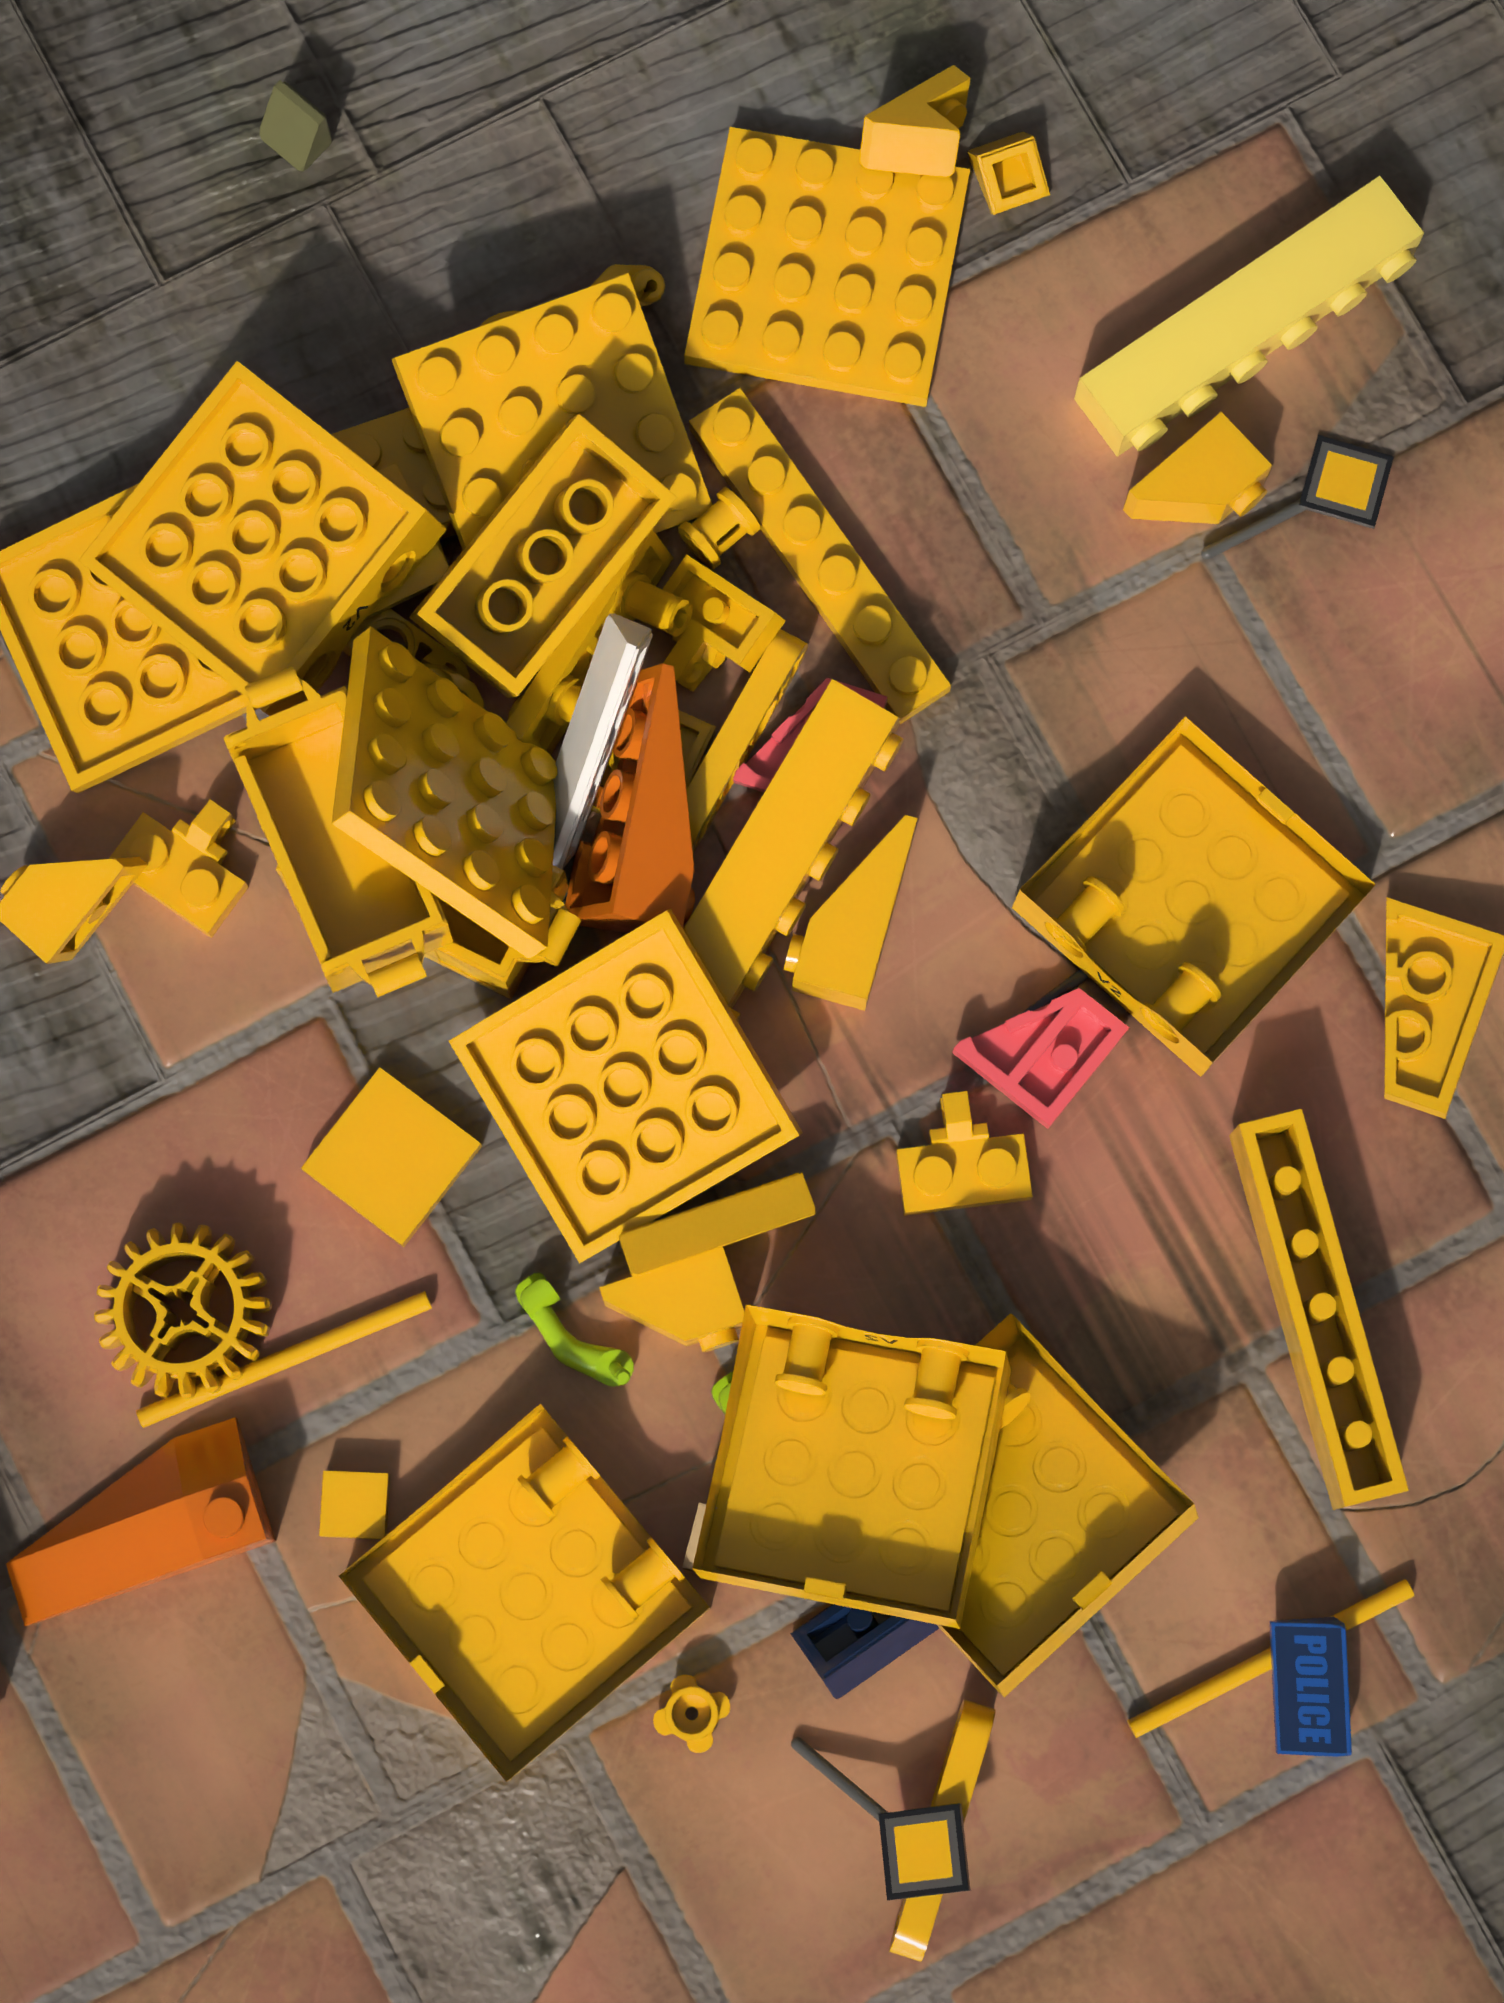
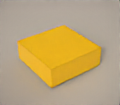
M323 1470L319 1536L379 1540L387 1536L390 1474Z

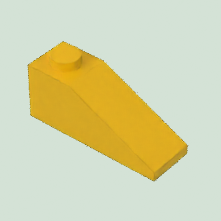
M905 815L809 920L805 936L793 933L783 969L794 973L792 991L856 1009L866 1010L915 833L917 818Z

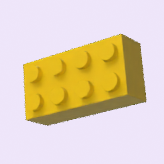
M578 414L566 422L409 618L505 697H518L678 497Z

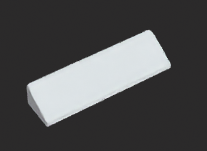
M609 614L606 617L555 763L557 766V776L553 779L556 799L553 865L560 869L566 866L577 851L653 636L651 628L617 614Z

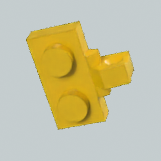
M686 554L663 590L688 600L689 604L692 605L693 614L685 631L678 637L673 636L672 639L677 643L663 663L674 666L675 681L693 692L711 671L712 666L717 669L725 661V657L750 673L786 620Z
M211 799L192 821L191 825L180 819L172 828V831L143 812L109 857L139 856L148 866L133 884L211 938L249 888L246 882L221 866L228 852L219 844L236 821L230 812Z
M967 1091L941 1094L940 1105L944 1128L929 1130L930 1145L896 1150L904 1216L1031 1200L1033 1197L1024 1133L989 1138L987 1123L972 1124Z

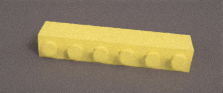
M1378 176L1080 377L1074 400L1117 457L1133 446L1138 452L1143 451L1157 442L1167 432L1168 428L1165 424L1184 412L1190 418L1207 408L1218 396L1215 390L1233 378L1238 384H1241L1257 374L1268 362L1265 356L1283 344L1287 350L1299 346L1317 330L1318 326L1315 323L1332 311L1338 317L1346 314L1366 297L1367 292L1365 289L1382 277L1386 283H1390L1402 276L1417 261L1414 254L1424 232L1382 177Z

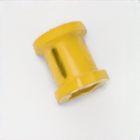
M724 487L717 493L718 501L692 524L684 521L678 527V533L689 549L711 570H714L721 564L720 556L746 533L753 536L761 529L750 509L727 487Z

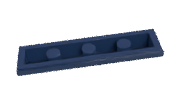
M832 1604L790 1634L835 1699H839L937 1631L939 1627L932 1623Z

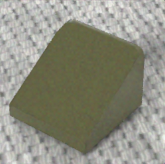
M279 80L273 87L260 126L259 135L262 141L298 171L303 172L331 145L330 129L326 115L286 81L282 82Z

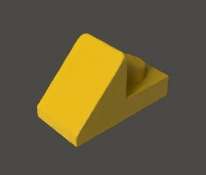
M952 65L865 115L859 164L867 170L937 177L952 176L955 172L960 140L959 128L963 126L967 114L966 104L971 78L955 65Z

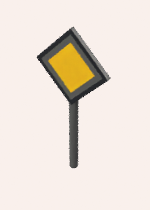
M1318 435L1301 498L1203 548L1201 551L1202 558L1206 560L1211 559L1305 510L1374 529L1394 456Z
M796 1737L791 1741V1747L879 1821L888 1901L971 1891L962 1806L960 1803L888 1812L803 1739Z

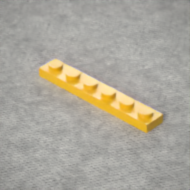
M741 388L689 420V430L733 492L753 513L760 525L761 532L875 693L887 696L886 709L899 717L900 725L948 694L951 689L949 681Z

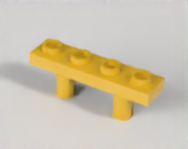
M653 529L543 664L525 694L520 696L512 705L506 724L516 732L517 738L523 743H532L534 746L545 749L550 755L552 754L569 726L603 625L609 614H617L631 621L638 619L674 637H678L685 631L691 620L693 608L688 600L656 587L673 557Z

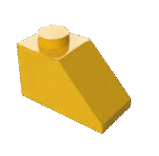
M1221 411L1129 490L1123 511L1131 519L1219 524L1233 511L1239 517H1242L1254 508L1267 494L1268 491L1263 485L1272 464Z
M139 856L23 865L9 876L1 888L0 892L4 895V898L0 901V922L46 964L72 960L148 864Z
M723 1246L641 1275L628 1277L599 1287L606 1307L686 1347L699 1343L702 1352H708L739 1341L736 1330L742 1327L744 1308Z

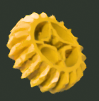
M174 1223L170 1231V1244H166L161 1233L157 1229L152 1228L146 1232L147 1241L151 1248L148 1252L144 1253L132 1241L124 1245L126 1254L134 1260L128 1269L118 1262H109L107 1270L121 1280L117 1288L109 1285L98 1286L97 1295L106 1300L114 1301L113 1309L96 1311L94 1313V1320L99 1324H115L116 1329L100 1337L99 1343L104 1349L124 1346L111 1362L116 1370L123 1371L130 1368L136 1362L138 1363L131 1377L133 1385L142 1388L156 1373L154 1384L156 1395L167 1397L172 1390L175 1379H178L181 1396L185 1399H193L196 1393V1378L201 1377L207 1391L214 1394L220 1391V1382L215 1372L218 1369L222 1368L234 1380H238L243 1376L241 1368L232 1360L238 1352L250 1360H257L260 1352L252 1345L246 1343V1338L249 1333L259 1337H266L269 1334L270 1327L260 1321L252 1320V1313L271 1310L272 1301L266 1297H251L250 1293L262 1288L267 1283V1279L261 1272L251 1273L246 1276L242 1275L254 1261V1256L248 1250L236 1254L230 1260L228 1259L235 1245L233 1237L224 1234L210 1248L212 1240V1230L210 1227L203 1224L199 1225L195 1230L192 1242L189 1243L186 1227L182 1223ZM188 1259L203 1261L196 1272L191 1270L181 1283L174 1286H164L148 1278L156 1270L171 1262ZM220 1271L228 1280L233 1293L234 1314L230 1328L219 1322L210 1310V1299L216 1289L213 1282ZM163 1294L173 1301L179 1298L185 1303L186 1295H193L190 1306L197 1311V1316L209 1323V1327L204 1328L193 1320L188 1324L182 1319L180 1327H174L177 1316L174 1312L170 1311L169 1305L158 1299V1295ZM137 1295L148 1300L156 1311V1323L150 1333L153 1340L147 1349L141 1344L134 1326L133 1312ZM193 1335L205 1336L219 1344L209 1354L191 1362H163L171 1349L176 1351L186 1338Z

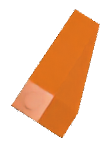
M661 663L640 670L613 746L614 755L620 757L617 769L610 774L604 786H599L593 803L596 808H600L601 812L593 842L591 844L580 840L573 862L565 906L570 913L582 920L579 926L629 933L664 911L672 909L683 928V924L688 921L693 911L695 893L693 888H691L694 874V861L674 666Z
M234 1417L173 1438L8 1561L6 1567L24 1626H30L276 1542L238 1419Z

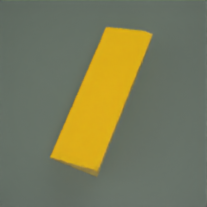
M798 1172L622 1232L618 1237L631 1276H637L816 1214V1208L804 1175Z

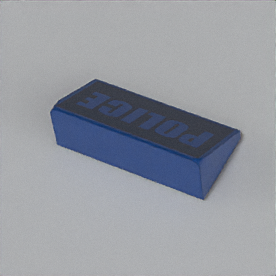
M1335 1617L1269 1621L1276 1753L1332 1757L1351 1756L1345 1624Z

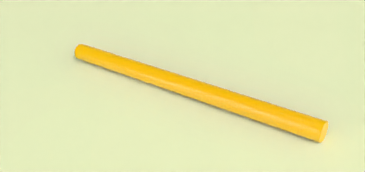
M423 1291L241 1366L243 1376L238 1380L232 1379L226 1373L217 1376L220 1382L219 1392L212 1394L207 1391L203 1383L196 1385V1393L193 1399H185L179 1392L137 1409V1417L141 1426L145 1428L432 1309L426 1292Z
M1403 1579L1331 1617H1335L1343 1622L1347 1631L1414 1597V1592L1408 1581ZM1271 1647L1127 1720L1135 1738H1138L1271 1670Z

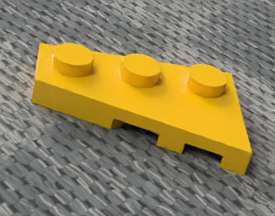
M1386 897L1384 1099L1446 1119L1504 956V935Z

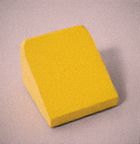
M1020 132L968 151L971 165L991 214L995 215L1050 195L1033 135Z

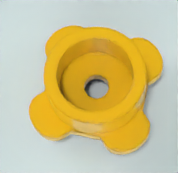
M691 1675L677 1676L671 1682L672 1695L665 1708L656 1711L654 1714V1727L661 1735L673 1734L686 1741L689 1750L692 1752H705L713 1744L712 1732L719 1719L726 1717L730 1712V1701L722 1692L710 1693L697 1686L695 1678ZM689 1707H695L698 1710V1717L695 1720H689L685 1715Z

